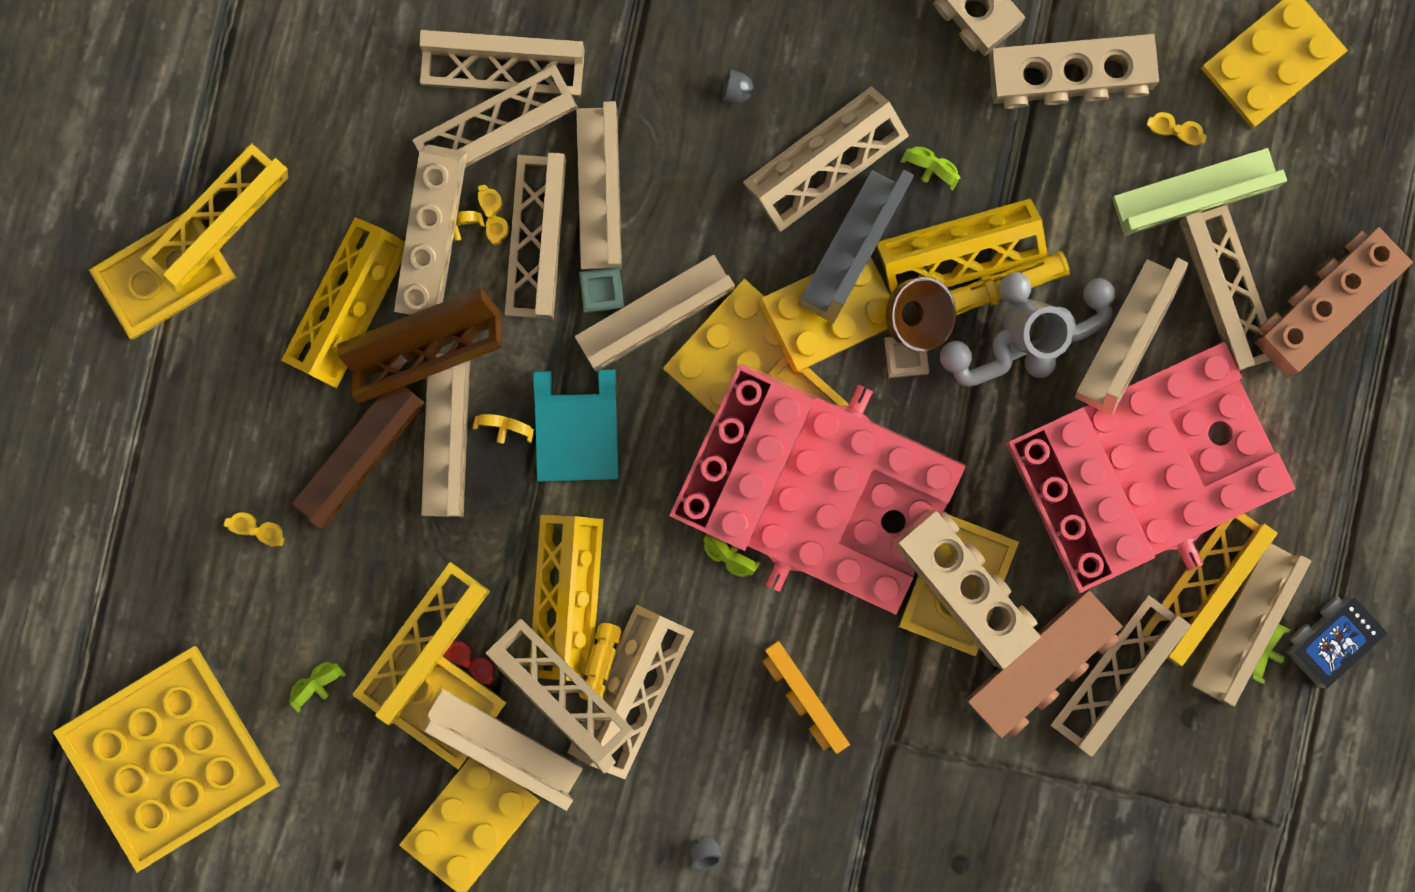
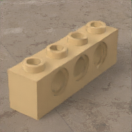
M936 0L933 2L936 10L946 21L953 19L962 31L959 35L968 48L973 52L978 49L984 56L1017 30L1025 19V16L1011 0ZM970 1H978L984 5L986 14L978 18L972 17L967 13L965 4Z
M1155 34L993 48L989 55L993 104L1004 103V108L1006 109L1028 106V101L1044 99L1045 105H1059L1067 103L1068 97L1084 96V101L1087 102L1108 99L1109 93L1124 92L1125 98H1138L1149 95V90H1153L1159 83ZM1107 61L1118 62L1123 68V77L1112 78L1107 75L1104 63ZM1069 64L1079 66L1084 74L1083 80L1073 82L1067 79L1064 74V67ZM1028 68L1038 69L1043 75L1044 82L1037 86L1030 85L1024 79L1023 71Z
M428 144L419 152L394 312L412 315L443 302L467 152Z
M927 510L896 536L891 543L995 667L1005 669L1041 638L1033 628L1038 623L1024 606L1021 605L1017 608L1008 598V595L1012 593L1008 585L997 574L991 577L984 569L982 564L985 562V558L971 543L965 546L955 534L959 531V527L954 520L944 511L939 514L936 510ZM945 543L951 550V558L946 565L940 567L935 562L934 552L939 545ZM972 575L977 582V589L972 596L965 598L961 593L960 585L966 576ZM998 606L1002 611L1003 620L998 627L991 629L987 624V614L992 608Z

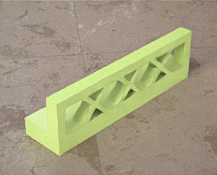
M1266 148L1115 195L1112 200L1123 234L1127 236L1184 218L1199 211L1204 212L1277 189L1287 182L1284 169L1276 172L1269 149Z

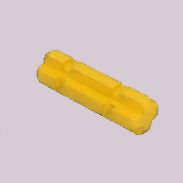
M601 623L598 626L595 639L598 642L592 646L584 674L587 677L586 683L602 699L606 689L603 682L608 681L616 649L613 647L614 644L619 643L621 628L610 623ZM579 693L580 698L588 701V697L584 693Z

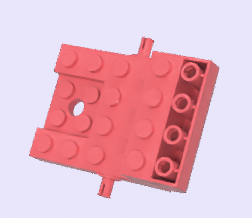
M1225 342L1133 385H1128L1112 416L1088 405L1006 443L1076 593L1084 592L1154 559L1155 555L1165 550L1178 549L1187 567V571L1199 567L1204 563L1193 542L1202 533L1296 489L1279 453L1274 452L1240 382L1242 376ZM1216 422L1226 425L1230 432L1228 442L1222 446L1212 443L1208 436L1210 426Z
M739 364L669 516L745 551L747 546L766 554L775 562V565L765 585L772 588L777 575L780 574L774 590L781 592V588L790 570L802 571L896 615L913 580L915 570L891 541L925 511L936 510L939 514L943 512L966 466L951 457L870 421L863 414L873 394V391L868 388L860 403L858 400L864 387L857 384L849 405H836L782 379H777L747 365ZM897 510L904 515L906 522L902 530L892 533L883 528L881 519L887 511Z

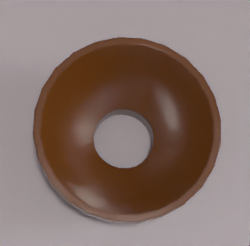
M917 277L901 283L891 294L886 307V321L890 334L901 346L913 351L927 352L940 347L951 335L956 322V306L951 292L940 281L928 277ZM908 302H913L918 309L917 320L912 325H907L902 318L903 307Z

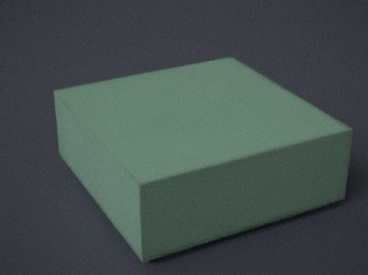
M620 268L579 272L584 313L624 308Z

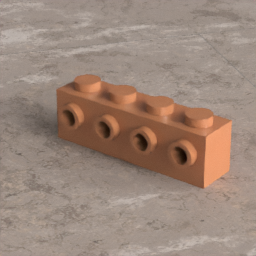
M1380 227L1368 235L1363 230L1360 231L1344 246L1349 251L1347 255L1339 262L1333 257L1316 273L1320 280L1311 289L1305 284L1290 297L1288 302L1292 307L1283 316L1276 312L1259 327L1264 334L1254 343L1287 378L1300 372L1413 263Z
M1090 590L1081 592L1037 632L1041 638L1005 669L998 668L964 701L996 736L1002 739L1008 734L1012 738L1029 723L1026 716L1035 707L1038 706L1040 710H1043L1058 697L1059 693L1055 689L1067 678L1070 682L1075 681L1089 668L1085 661L1096 651L1102 655L1117 643L1120 638L1116 633L1123 626Z

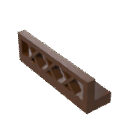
M480 287L339 343L338 357L352 372V397L360 404L502 348L501 312ZM488 329V338L471 343L479 332ZM451 343L454 344L445 355L435 357L443 346ZM415 357L418 358L411 368L399 371L408 360ZM382 372L375 382L366 385L367 376Z
M406 386L380 395L302 490L292 505L310 518L309 521L318 529L326 530L423 411L426 403Z

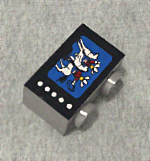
M1336 596L1320 610L1319 613L1323 617L1312 627L1309 624H1305L1289 639L1293 645L1285 652L1318 688L1328 689L1388 634L1355 597H1344L1341 600Z

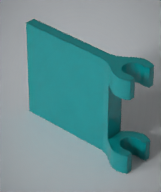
M616 369L599 370V394L552 395L551 371L533 372L537 481L618 479Z

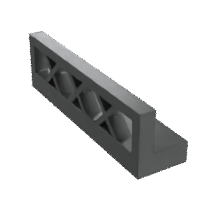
M871 170L798 303L799 306L833 324L835 323L914 177L913 174L903 170L898 181L894 182Z

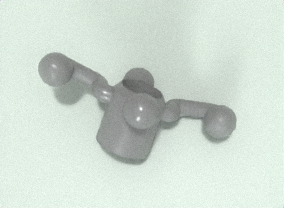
M1020 272L1008 273L999 284V292L1005 301L1012 304V307L1005 315L1004 330L997 333L992 345L996 360L969 370L968 367L972 361V353L969 347L963 342L953 341L943 346L940 352V362L944 369L953 373L959 384L967 387L1002 376L1009 371L1013 360L1025 355L1024 365L1031 376L1035 378L1048 377L1056 367V357L1066 351L1071 341H1081L1110 324L1113 316L1111 304L1115 298V289L1109 281L1103 278L1089 281L1083 290V299L1089 307L1096 310L1097 314L1076 325L1074 317L1066 308L1027 299L1031 293V282L1027 276ZM1041 315L1043 321L1042 331L1036 339L1030 341L1029 332L1031 325Z

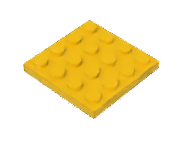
M193 646L53 732L136 873L280 786L197 646Z

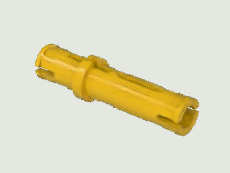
M1058 251L1042 259L993 276L985 274L980 276L979 281L950 290L955 301L956 316L987 304L990 307L999 304V300L1003 299L999 292V284L1008 273H1023L1031 282V288L1054 279L1069 276L1070 270L1063 252Z

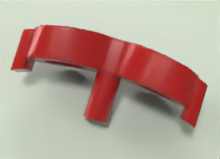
M453 642L445 652L444 656L449 661L469 668L471 675L480 683L492 685L494 682L495 668L493 663L486 658H479L473 661L471 659L472 650L466 643Z

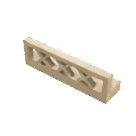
M421 30V86L503 92L518 84L506 71L518 61H527L538 73L554 64L556 66L558 64L575 65L573 86H567L572 97H581L585 52L583 41ZM432 55L449 56L458 66L447 77L430 76ZM457 57L469 58L465 60L463 63H461ZM478 58L489 59L498 70L487 80H476L466 68ZM496 59L509 61L501 66ZM536 62L549 64L546 65L543 69H541V67ZM463 72L468 79L456 77ZM503 75L508 82L496 80ZM550 78L545 80L548 85L537 84L534 93L562 95L557 85ZM530 88L521 93H529Z
M554 64L413 139V142L420 152L426 146L425 143L438 136L455 140L452 149L467 152L466 168L578 109L558 68ZM553 77L562 95L545 104L534 101L533 96L537 84ZM530 88L527 98L518 96L519 93ZM512 98L526 103L522 116L509 123L497 119L502 102ZM531 105L537 106V108L529 111ZM495 107L492 117L482 114L485 111ZM477 117L490 121L486 135L475 141L461 138L468 120ZM495 123L502 125L501 127L494 130ZM459 126L456 136L446 133ZM460 142L467 144L458 149Z
M871 86L743 181L749 193L762 205L775 227L781 232L909 137L891 103ZM888 119L894 131L881 141L873 140L875 129ZM851 146L860 147L857 158L849 165L840 164L843 152ZM818 171H827L825 182L818 188H808L812 175ZM785 195H795L792 207L779 215L773 204Z
M616 101L603 102V108L576 109L582 271L620 268L622 270L618 118Z
M548 153V157L518 155L505 316L554 320L567 161L565 154ZM526 165L547 167L546 184L536 193L525 182ZM525 189L531 197L523 203ZM545 193L544 203H543V202L539 199V197L542 196V195ZM533 202H536L543 210V222L541 226L531 233L521 221L522 212ZM522 229L528 237L520 243V232ZM539 234H541V244L536 239ZM532 241L540 250L539 265L528 273L518 262L519 251ZM517 269H519L524 277L516 283ZM537 273H538V283H536L535 280L532 278V277H534ZM529 281L537 290L536 308H515L516 291Z
M1227 204L1203 213L1199 211L1185 216L1179 223L1221 342L1226 343L1239 371L1270 361L1265 354L1253 357L1245 336L1248 330L1262 336L1264 333L1251 323L1255 317L1260 327L1267 320ZM1220 216L1225 234L1220 244L1217 245L1212 242L1205 221ZM1227 240L1229 242L1232 252L1224 248L1227 243ZM1221 254L1236 261L1238 272L1233 283L1226 281L1218 260ZM1241 278L1245 289L1238 286ZM1234 292L1248 298L1252 309L1246 321L1238 316L1232 299Z
M712 255L576 335L575 338L595 372H598L732 293L735 285L730 276L725 274L715 255Z
M1177 258L1172 269L1169 270L1148 259L1146 260L1079 386L1075 396L1076 399L1111 416L1113 415L1183 281L1188 262Z
M437 354L435 357H440L445 354ZM470 361L427 377L421 516H464Z
M1272 543L1269 545L1248 574L1190 686L1225 705H1236L1311 564V560L1302 555L1294 556Z
M1148 595L1118 634L1120 639L1103 654L1052 722L1051 726L1093 757L1191 624L1179 615L1172 613ZM1150 607L1169 620V623L1160 635L1142 636L1140 620ZM1136 627L1138 638L1127 639ZM1154 641L1145 653L1144 642ZM1138 643L1141 657L1139 663L1135 668L1118 670L1116 659L1118 649L1121 645ZM1112 660L1113 671L1102 672L1109 661ZM1130 673L1123 684L1120 685L1119 675ZM1114 675L1116 693L1111 700L1093 702L1091 685L1098 677ZM1087 692L1089 703L1078 704ZM1105 706L1096 718L1094 707ZM1090 708L1092 725L1082 738L1063 725L1073 710Z
M637 604L616 647L608 681L603 682V685L606 686L603 700L625 721L630 709L638 705L640 709V715L636 723L630 725L635 732L622 744L623 751L616 766L613 765L607 771V773L623 779L627 777L694 632ZM667 629L677 632L671 648L662 652L661 642ZM656 668L657 678L654 685L645 689L643 681L647 672ZM594 704V713H604ZM612 720L594 721V738L603 747L621 730ZM582 721L581 725L587 730V721ZM572 742L567 753L599 769Z
M520 619L486 652V655L605 774L616 763L611 755L635 732L634 729ZM524 634L532 642V658L514 659L506 649L519 636ZM539 650L548 658H538ZM556 665L560 669L559 686H542L538 682V666ZM522 666H531V674ZM566 676L575 685H566ZM550 693H559V702ZM566 693H584L588 697V713L570 714L565 709ZM594 704L604 713H594ZM612 720L621 730L603 747L594 738V721ZM578 721H587V730Z
M440 687L420 721L424 732L560 808L568 810L573 802L568 793L583 770L581 765Z

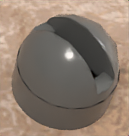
M729 69L724 81L721 100L733 104H741L747 101L751 96L748 91L753 89L752 80L742 72Z
M702 836V842L700 843L696 839L691 841L688 847V857L692 869L698 871L711 869L723 861L720 847L712 837Z

